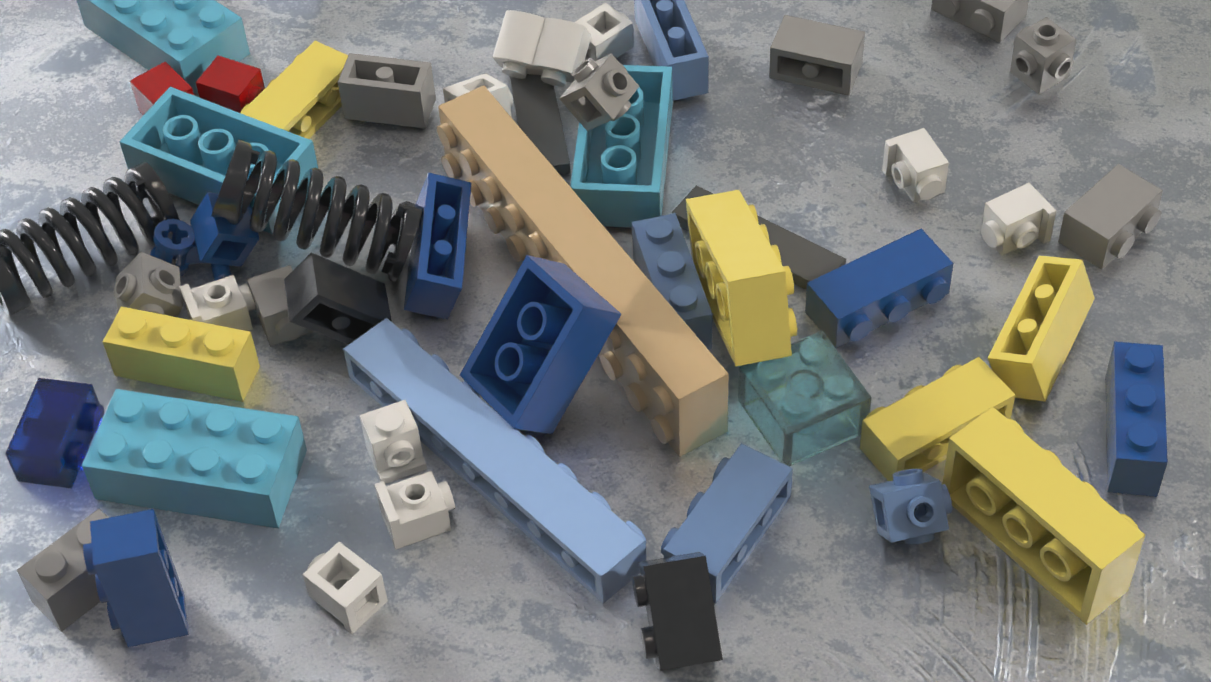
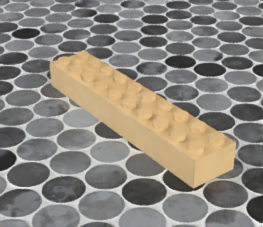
M483 85L439 105L441 125L437 126V133L445 155L441 157L442 166L448 177L472 183L471 206L475 207L478 205L483 211L491 231L494 234L500 233L503 236L514 260L520 262L525 259L526 255L564 263L622 314L598 356L607 376L611 380L617 379L625 388V393L631 406L637 412L643 411L649 418L653 432L662 444L669 443L677 455L681 457L728 432L729 373L489 90Z

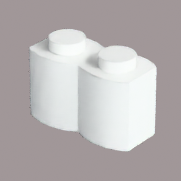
M506 10L493 58L502 67V72L506 75L520 79L526 78L527 74L541 75L543 82L564 87L566 82H573L575 80L572 76L573 71L585 61L591 34L584 25L556 18H544L521 11Z

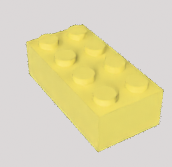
M740 190L686 199L691 257L709 303L712 319L735 367L792 356L791 337L797 336V323L793 309L788 308L787 295L794 294L793 276L788 265L782 266L778 246L776 244L770 245L765 224H758L755 206L746 203Z
M993 406L949 438L942 484H945L949 491L952 506L1087 625L1129 591L1145 538V534L1139 530L1137 524L1129 516L1120 514L1100 497L1097 490L1091 484L1077 478L1062 465L1059 458L1053 452L1040 447L1024 433L1022 427L1016 421L1006 418Z

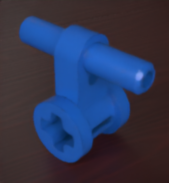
M167 219L156 226L153 236L156 246L151 250V256L172 264V259H175V266H178L180 269V277L188 271L189 264L205 263L200 262L193 228L189 224L177 219ZM169 232H173L171 239L168 238ZM210 263L214 281L232 275L229 265Z

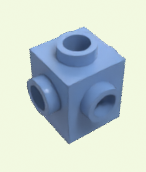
M922 469L898 471L893 474L892 481L869 485L877 533L889 542L893 543L904 540L905 544H921L932 541L935 538L934 533L949 530L947 514L952 513V501L945 484L941 485L940 480L927 473H923Z

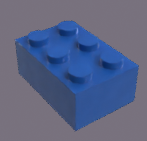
M526 255L462 369L460 376L514 429L553 434L622 314L564 263Z

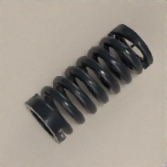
M238 140L211 217H223L233 225L240 223L256 193L250 219V229L255 233H261L267 226L280 200L273 237L282 242L289 236L304 206L296 244L300 249L306 250L311 246L328 212L319 249L321 256L325 258H330L333 255L352 217L342 258L343 263L347 266H353L356 263L375 225L365 269L370 274H376L389 246L392 244L395 247L394 252H388L381 272L388 274L390 281L396 282L415 238L421 218L422 206L406 201L401 204L399 203L392 213L393 202L391 196L387 193H379L369 205V189L362 184L356 185L346 197V181L340 176L331 178L322 192L323 172L316 167L306 172L298 186L300 165L294 159L287 160L282 165L274 180L277 166L276 154L272 151H265L259 157L260 152L252 150L250 143ZM251 163H252V164H255V166H254V168H253V170H252V172H251V174H250V176H249V178H248L250 165H251Z
M147 162L128 169L124 181L117 177L105 180L103 192L95 187L84 190L81 202L73 197L62 200L60 213L49 207L41 210L38 216V224L30 218L20 220L16 227L17 235L5 228L0 230V308L7 316H11L29 307L31 304L12 253L26 270L39 294L43 298H47L53 294V289L41 266L34 242L52 265L62 285L70 287L75 283V278L64 259L55 230L73 253L83 274L92 276L96 273L97 269L84 245L77 220L88 232L101 258L108 266L115 265L118 262V257L105 234L98 209L112 225L123 249L128 255L137 254L139 252V245L124 219L119 198L132 212L142 235L150 245H155L153 240L154 231L160 222L167 219L180 220L166 187L155 170ZM144 198L147 199L155 216H150L143 204Z

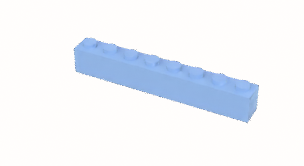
M385 318L343 348L349 377L382 407L406 400L417 424L420 441L600 602L604 604L632 580V576L640 574L639 562L646 561V538L642 531L630 521L624 522L614 514L608 502L599 493H590L578 483L576 476L568 466L563 463L557 465L550 459L534 437L531 435L524 436L507 423L481 399L480 395L465 380L461 382L450 373L448 366L438 355H429L422 349L415 336L405 328L400 330L388 318Z

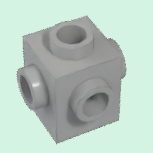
M1045 17L1034 25L1023 28L1016 35L1013 42L1014 49L1010 72L1040 95L1070 76L1074 63L1073 55L1076 39L1066 30Z
M611 53L597 61L589 58L582 62L572 73L575 80L559 99L582 126L589 131L623 116L631 107V103L628 100L639 88V85Z
M140 252L115 277L114 296L117 298V313L121 306L177 317L181 312L184 300L179 287L181 283L178 266Z

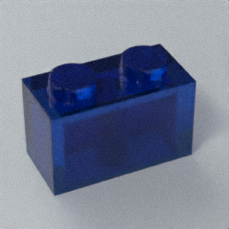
M38 378L5 453L18 482L72 489L78 472L83 471V461L89 450L94 433L97 432L105 414L104 407L99 403L92 384Z

